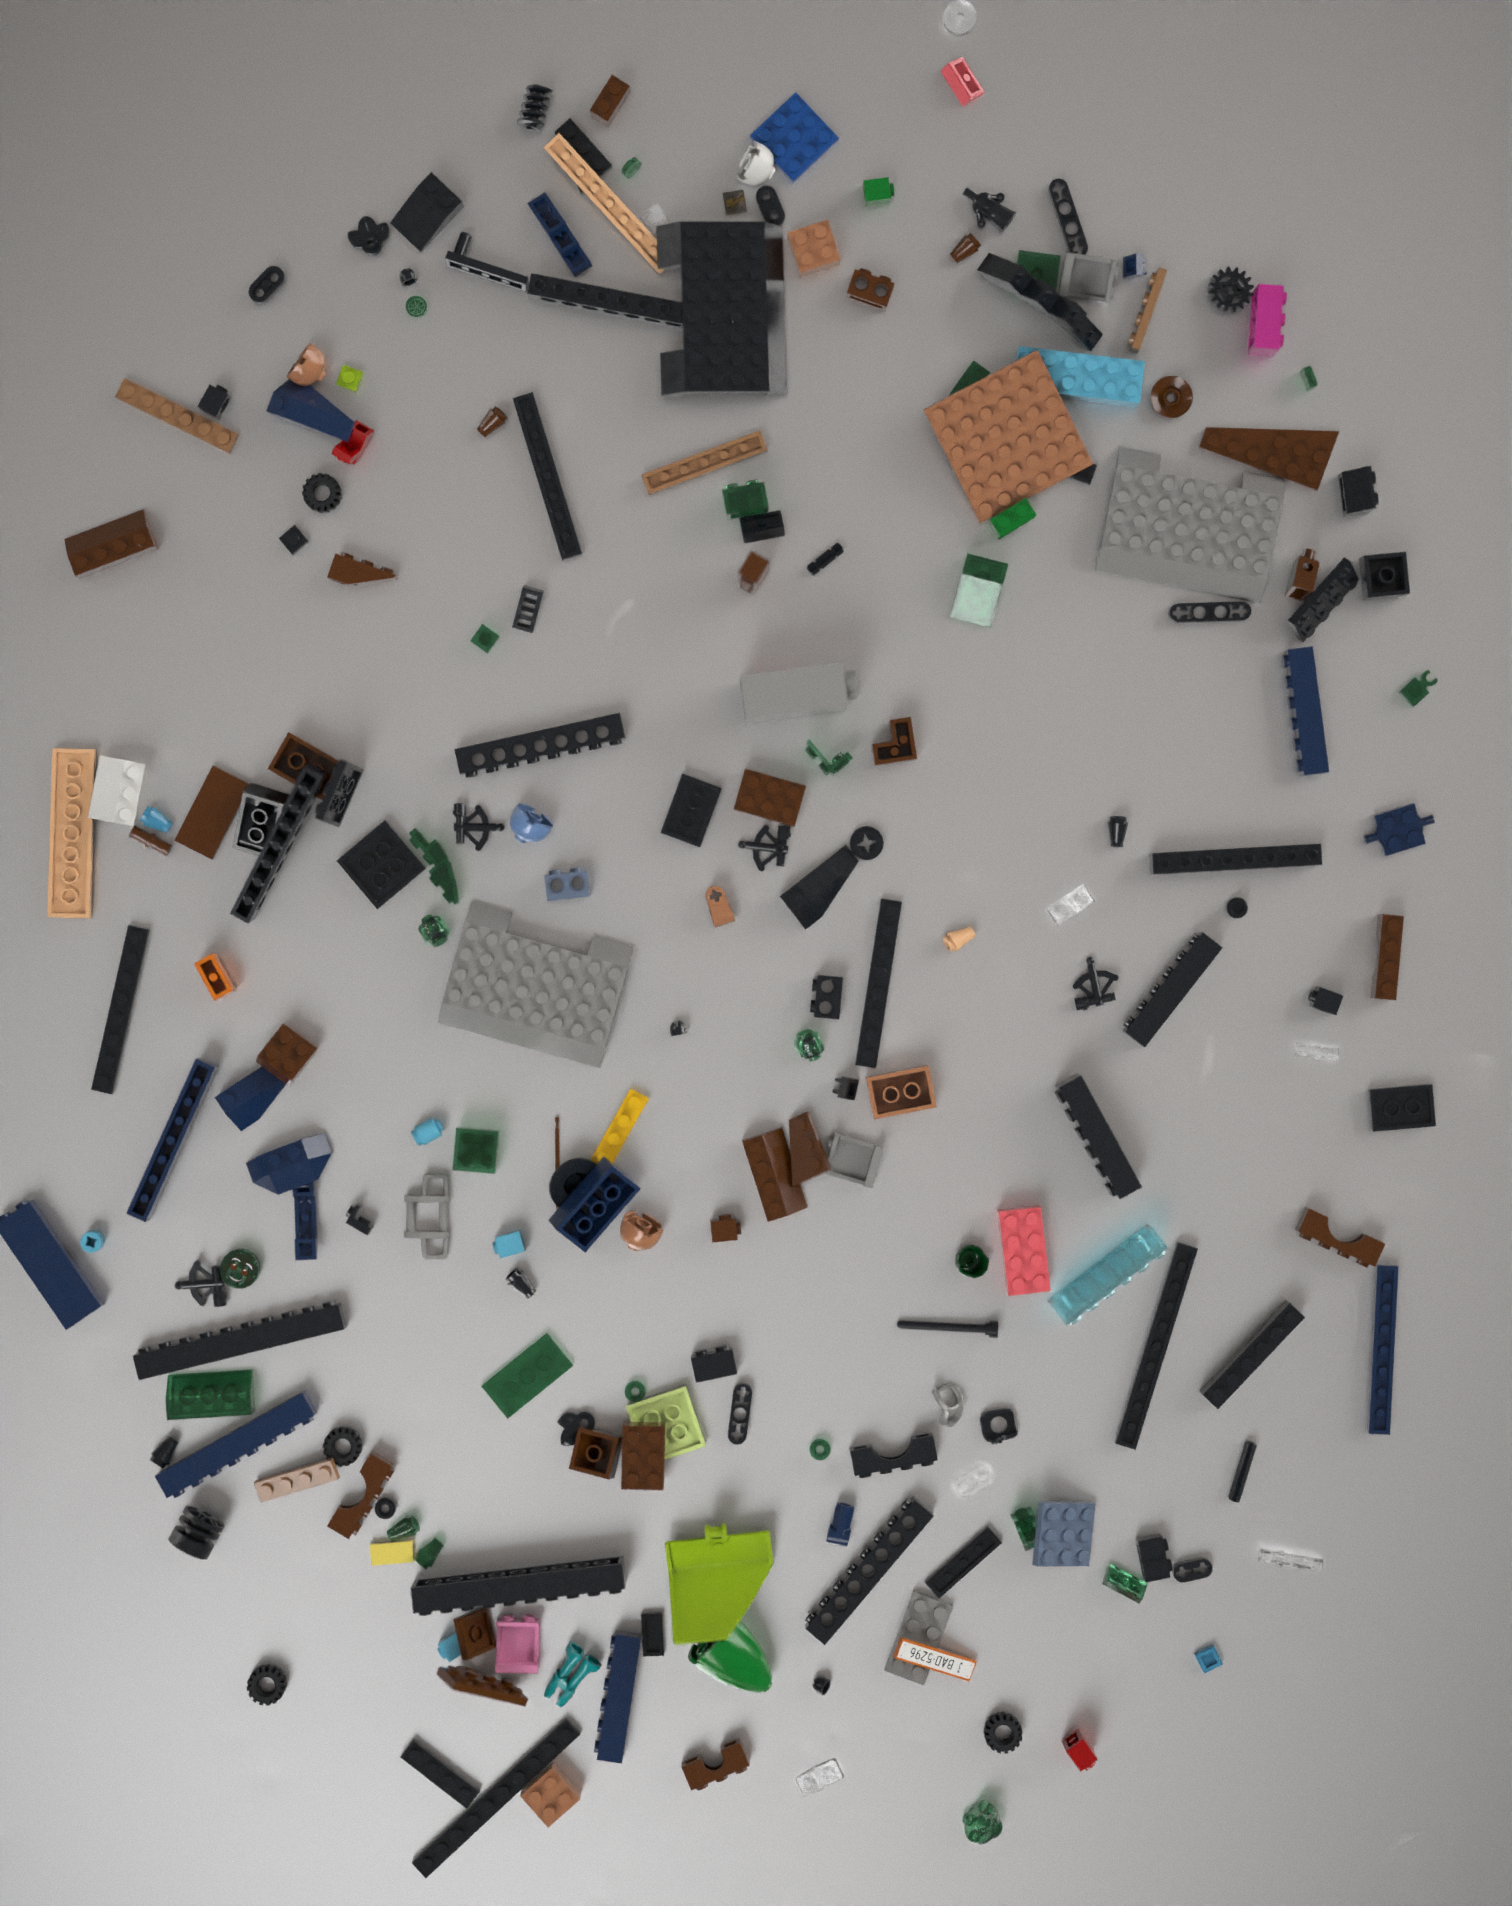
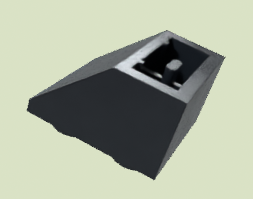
M1371 466L1344 471L1338 475L1343 517L1368 514L1376 509L1379 499L1378 493L1374 492L1373 484L1376 483L1375 471H1372Z

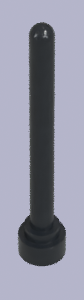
M921 1321L897 1322L899 1329L985 1333V1335H989V1338H998V1321H989L985 1325Z

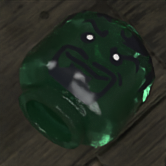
M427 915L421 920L422 923L418 927V931L426 945L438 947L448 940L450 932L442 917Z
M805 1029L797 1033L794 1046L801 1059H809V1061L819 1059L821 1057L820 1054L825 1048L820 1034L817 1031H812V1029Z

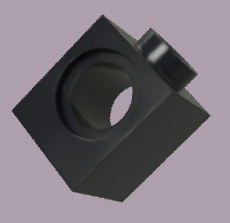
M209 384L197 407L219 420L231 397L227 394L228 390L218 384L214 387Z
M1316 987L1315 990L1312 989L1308 997L1309 1007L1331 1015H1337L1343 999V995L1322 987Z

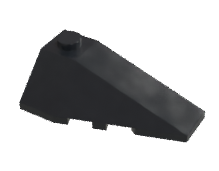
M846 845L780 896L805 930L824 915L859 862Z

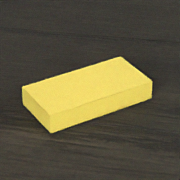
M413 1540L371 1543V1565L414 1562Z

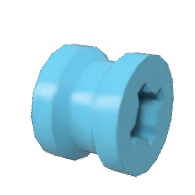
M95 1230L85 1233L80 1240L81 1248L88 1253L100 1250L104 1245V1236L101 1232Z

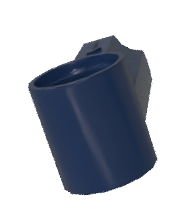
M837 1502L833 1521L827 1533V1543L847 1547L851 1533L850 1525L854 1506Z

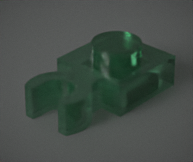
M1429 670L1422 673L1420 681L1414 677L1399 691L1401 696L1412 707H1415L1430 693L1426 687L1433 686L1438 681L1437 678L1431 682L1426 680V676L1430 673Z

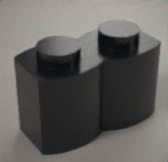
M1160 1533L1136 1538L1143 1580L1147 1583L1170 1578V1572L1173 1571L1171 1560L1166 1558L1165 1551H1169L1167 1539H1163Z

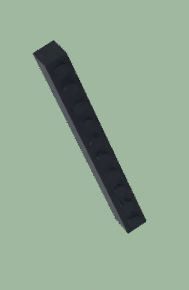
M335 1300L322 1303L323 1307L315 1309L314 1305L302 1308L300 1313L294 1314V1311L282 1313L280 1318L274 1319L273 1316L261 1318L260 1323L253 1324V1321L241 1323L240 1328L233 1329L232 1326L221 1328L220 1333L212 1334V1331L200 1333L199 1338L192 1339L191 1336L180 1338L179 1343L171 1344V1341L158 1344L159 1348L151 1349L150 1346L137 1349L138 1353L133 1355L138 1380L344 1330L347 1325L341 1303L335 1304Z

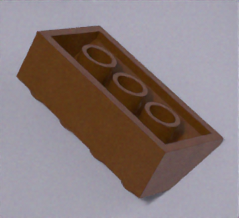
M144 509L64 539L69 562L74 575L79 579L159 549Z
M783 1128L743 1139L742 1143L767 1221L770 1222L808 1208L801 1185L792 1187L791 1153Z

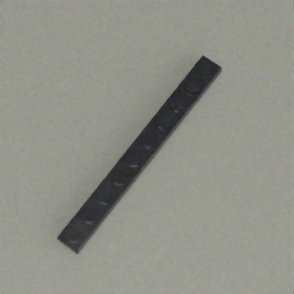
M1176 1242L1114 1442L1115 1444L1136 1450L1198 1248Z
M565 1718L412 1861L416 1869L427 1878L580 1735L579 1730Z

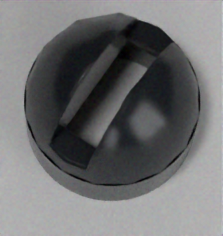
M403 269L400 272L399 277L402 286H410L418 281L416 273L412 269Z
M678 1020V1026L674 1021L670 1026L671 1036L688 1033L683 1021Z
M817 1677L814 1679L815 1684L812 1687L818 1694L825 1695L829 1690L831 1681L825 1677Z

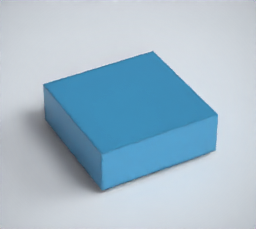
M1213 1644L1194 1653L1204 1674L1223 1665Z

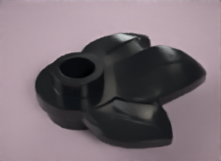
M364 216L359 221L358 230L350 231L347 235L352 246L362 248L366 254L374 256L381 252L383 241L388 238L390 231L387 223L377 225L371 217Z
M581 1412L577 1415L574 1413L562 1415L557 1421L561 1427L565 1428L561 1434V1445H574L579 1427L593 1429L595 1426L593 1415L589 1412ZM586 1419L588 1425L582 1426L580 1421Z

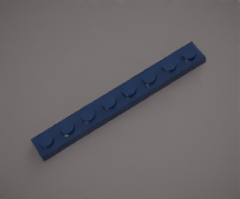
M1376 1265L1367 1430L1369 1434L1390 1435L1399 1267L1395 1265Z

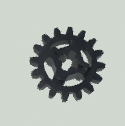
M1227 267L1225 273L1220 269L1218 276H1212L1211 279L1214 282L1208 284V287L1212 290L1208 291L1207 295L1213 296L1210 303H1217L1216 310L1222 307L1223 313L1230 309L1231 313L1234 314L1236 308L1242 311L1244 309L1243 304L1248 306L1250 301L1247 298L1253 297L1254 294L1249 291L1254 288V285L1248 284L1252 278L1244 277L1246 271L1240 274L1238 273V267L1234 271ZM1230 277L1227 282H1219L1223 278ZM1229 286H1231L1232 291H1234L1232 294H1229ZM1235 298H1242L1239 302L1232 304Z

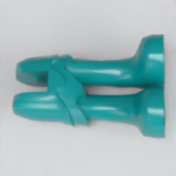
M569 1642L566 1646L567 1658L560 1670L557 1668L556 1672L553 1673V1677L544 1692V1697L549 1699L555 1693L557 1687L564 1690L555 1703L558 1707H563L573 1697L577 1686L589 1673L597 1672L602 1666L598 1659L587 1654L575 1674L569 1680V1673L584 1656L582 1648L573 1642Z

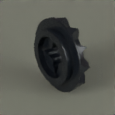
M864 826L858 828L850 838L851 851L862 860L874 859L883 849V837L873 827ZM864 834H866L868 840L876 841L869 845V852H867L865 846L857 845L864 841Z

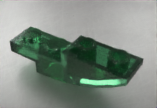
M414 828L409 832L411 835L410 842L416 849L420 847L425 854L422 857L429 865H435V867L428 871L431 874L429 879L436 887L441 886L445 891L442 895L449 904L453 902L457 905L460 903L458 881L445 850L436 839L428 843L420 831Z

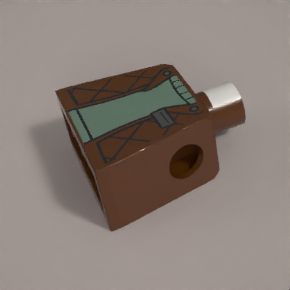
M1308 548L1303 549L1302 556H1299L1293 564L1284 597L1305 602L1312 594L1320 564L1319 561L1314 560L1316 551Z

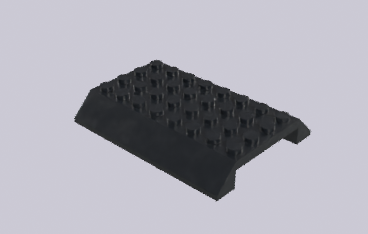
M680 221L657 226V269H679L681 266L683 349L660 353L661 396H682L684 393H766V396H787L782 226L768 222Z

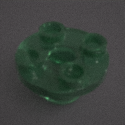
M980 1801L963 1816L962 1821L966 1837L975 1844H985L992 1838H997L1002 1832V1822L1000 1821L998 1809L989 1802Z

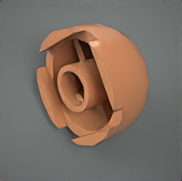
M309 343L299 355L298 360L293 364L286 377L300 386H309L315 381L320 383L326 374L324 371L326 361L323 353L316 346Z
M635 1211L627 1212L620 1225L621 1238L628 1248L633 1251L651 1249L662 1236L663 1229H660L662 1225L655 1218L643 1213L642 1217L635 1215Z

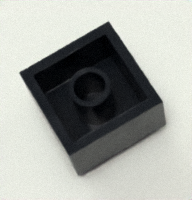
M1406 552L1365 555L1359 558L1363 600L1404 597L1410 594Z

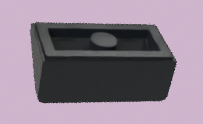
M781 510L739 518L744 543L785 536Z

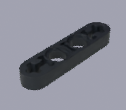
M1054 179L1049 185L1048 192L1068 252L1078 253L1073 251L1075 248L1074 240L1072 242L1069 240L1080 236L1077 239L1079 247L1083 246L1081 254L1086 255L1088 244L1068 184L1063 179ZM1055 184H1058L1059 187L1063 186L1061 195L1062 198L1065 196L1067 198L1059 200L1058 192L1053 191ZM1061 204H1068L1071 208L1070 213L1066 215L1060 213L1059 206ZM1071 223L1077 227V232L1072 235L1066 231V226Z
M1242 601L1178 603L1170 607L1168 611L1169 619L1174 623L1238 622L1246 620L1251 615L1250 605ZM1222 606L1225 608L1226 615L1223 618H1218L1215 615L1216 607ZM1229 606H1232L1231 610H1237L1242 606L1247 613L1243 614V617H1240L1239 613L1231 614L1233 618H1229ZM1187 607H1190V619H1187L1188 615H1181L1180 619L1173 615L1177 608L1181 612L1188 611ZM1196 607L1204 609L1205 615L1203 618L1199 619L1194 616L1193 611Z

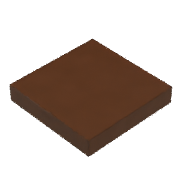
M480 1607L453 1619L462 1660H469L496 1648L488 1608Z

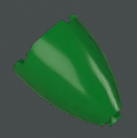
M741 1620L727 1640L699 1642L697 1645L693 1644L688 1654L689 1661L701 1671L725 1685L754 1693L766 1692L772 1685V1675L765 1654L753 1634Z

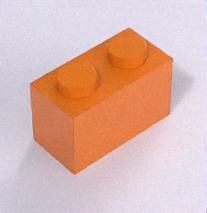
M212 953L194 963L214 1001H218L236 991L216 953Z

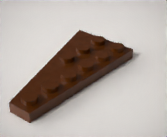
M1206 427L1198 448L1269 475L1285 479L1310 490L1318 491L1339 431Z

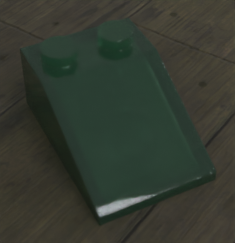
M967 553L950 617L991 628L1008 564Z

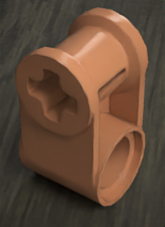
M717 886L708 888L705 897L715 928L734 922V915L723 889ZM712 890L721 893L716 902L709 897L712 895Z

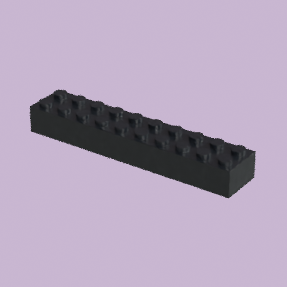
M624 1556L418 1579L414 1580L410 1588L413 1614L419 1613V1616H426L432 1614V1611L450 1613L453 1612V1609L461 1608V1611L473 1610L475 1606H482V1608L487 1609L503 1603V1606H512L518 1601L531 1604L536 1603L537 1599L545 1598L546 1601H555L561 1596H567V1599L578 1598L579 1594L598 1596L600 1592L609 1591V1594L621 1593L622 1589H625L626 1573Z

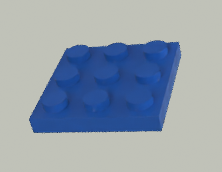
M796 92L750 135L753 142L757 141L770 149L773 154L774 164L792 183L803 175L839 140V137Z

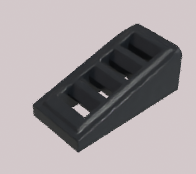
M526 585L523 586L512 628L533 633L544 593L543 590ZM526 593L538 596L537 600L525 597ZM523 603L534 604L535 608L524 606ZM521 610L533 613V616L521 614ZM519 618L531 621L530 625L518 622Z

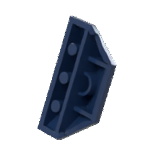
M324 1133L304 1138L261 1154L247 1162L246 1165L254 1184L280 1195L319 1180L332 1155V1151Z

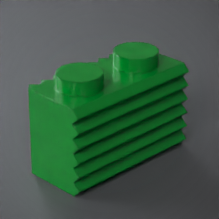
M1023 498L1019 503L1016 502L1012 507L991 518L989 526L999 540L1035 518L1036 513L1028 500Z

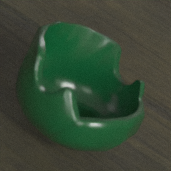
M966 1245L957 1252L955 1265L962 1275L977 1278L983 1276L988 1270L989 1258L980 1247Z

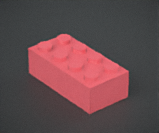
M1035 1205L997 1210L1007 1295L1013 1296L1051 1291L1041 1207Z

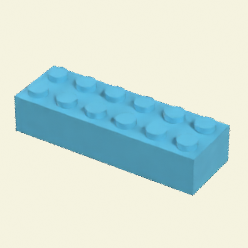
M1019 346L1017 349L1016 360L1038 350L1062 399L1138 407L1140 404L1145 361Z

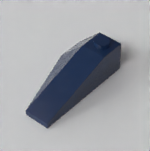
M260 1067L214 1098L227 1117L240 1131H243L262 1117L286 1084L265 1068Z

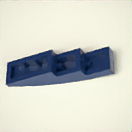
M545 192L527 203L574 277L592 267L590 260Z

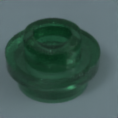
M631 1381L626 1385L625 1396L629 1401L639 1402L645 1397L646 1389L641 1382ZM632 1388H638L639 1394L633 1395L631 1392Z
M824 1439L814 1440L809 1448L811 1456L816 1460L826 1459L831 1451L829 1443ZM823 1446L824 1451L818 1453L816 1447Z

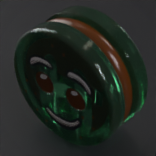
M243 1248L229 1252L220 1264L221 1278L228 1286L235 1289L249 1287L258 1279L261 1272V1264L257 1255Z

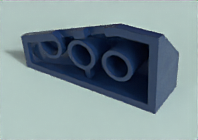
M290 379L273 392L266 412L278 419L345 442L349 441L355 425L352 419L317 392L311 385L300 386Z

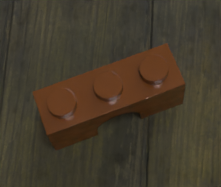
M740 1738L720 1746L723 1760L719 1765L710 1766L706 1764L701 1754L682 1762L681 1768L691 1791L697 1789V1791L708 1787L710 1782L715 1780L716 1782H721L727 1779L729 1774L734 1772L740 1774L747 1770V1767L750 1766V1760Z

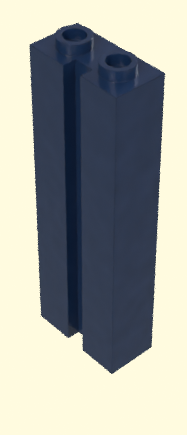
M24 1200L15 1206L16 1211L11 1214L6 1212L0 1216V1235L65 1330H67L105 1303L34 1200L29 1202Z

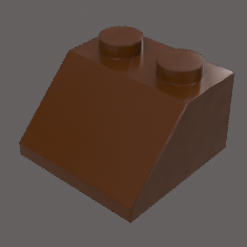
M579 1427L569 1469L608 1480L614 1478L622 1448V1436Z

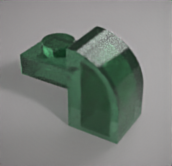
M1031 1507L1020 1508L1010 1516L1023 1548L1027 1551L1034 1548L1037 1522Z

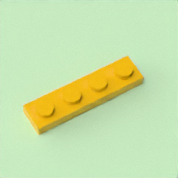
M630 1088L593 1154L591 1161L597 1165L605 1157L611 1163L614 1162L646 1105L648 1097Z

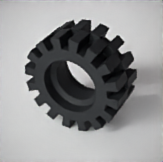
M326 473L311 475V478H307L306 484H303L302 487L305 503L312 510L319 513L330 512L329 510H334L335 506L339 505L340 498H342V490L335 478ZM320 485H325L330 490V496L324 501H319L314 496V490Z
M344 1426L333 1429L327 1435L323 1444V1453L327 1456L326 1459L333 1458L338 1467L343 1465L346 1467L354 1463L359 1457L363 1445L360 1435L356 1434L357 1431L351 1430L350 1427L344 1428ZM346 1439L349 1441L351 1449L347 1454H339L335 1450V1442L337 1440Z
M271 1664L261 1665L250 1675L247 1681V1691H249V1697L254 1698L253 1701L255 1703L258 1701L260 1702L259 1705L263 1706V1704H266L268 1706L271 1703L275 1704L283 1696L287 1686V1682H285L286 1676H283V1671H279L277 1666L271 1667ZM264 1677L271 1678L275 1683L274 1690L268 1693L263 1692L259 1687V1681Z
M995 1713L994 1717L990 1716L988 1718L989 1721L985 1722L983 1732L986 1743L993 1751L996 1750L997 1753L1001 1754V1752L1007 1754L1009 1750L1013 1752L1016 1746L1019 1747V1742L1022 1741L1023 1732L1020 1723L1010 1713ZM1001 1725L1008 1726L1011 1729L1010 1737L1007 1740L997 1739L995 1736L997 1727Z

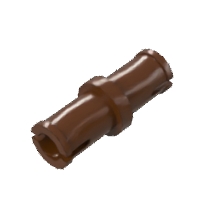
M136 825L133 826L128 836L144 844L145 848H151L167 857L172 848L171 844L157 838L156 834H150Z

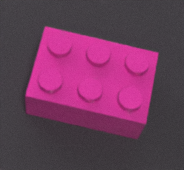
M1258 284L1252 293L1254 295L1251 298L1247 355L1273 357L1280 347H1283L1284 335L1281 334V326L1285 324V313H1282L1283 305H1286L1287 292H1284V286Z

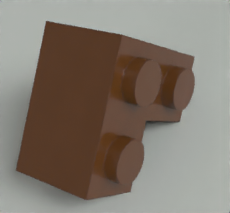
M911 717L890 720L891 741L871 745L874 767L917 760Z

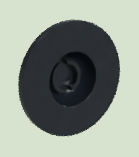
M574 1158L561 1164L553 1173L549 1183V1194L552 1201L560 1207L596 1164L586 1158Z

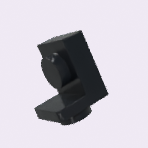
M356 1204L355 1207L351 1205L345 1215L348 1218L346 1223L368 1236L373 1229V1226L370 1225L371 1221L361 1215L359 1218L356 1217L362 1205Z

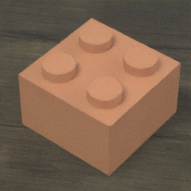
M828 219L787 232V239L800 278L840 265L841 259Z
M554 1762L527 1784L520 1794V1797L547 1827H550L575 1805L581 1796L580 1791Z

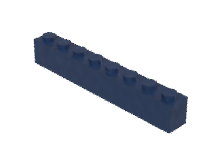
M202 1058L195 1059L126 1214L144 1222L151 1219L219 1066Z
M304 1390L162 1470L154 1477L166 1498L172 1495L176 1498L185 1493L184 1488L190 1485L194 1488L204 1482L202 1478L208 1475L212 1478L221 1473V1468L228 1464L231 1467L241 1461L239 1457L245 1454L249 1457L258 1452V1447L264 1443L267 1447L276 1442V1437L283 1433L286 1436L294 1432L296 1425L302 1423L304 1426L314 1420L313 1416L317 1411Z

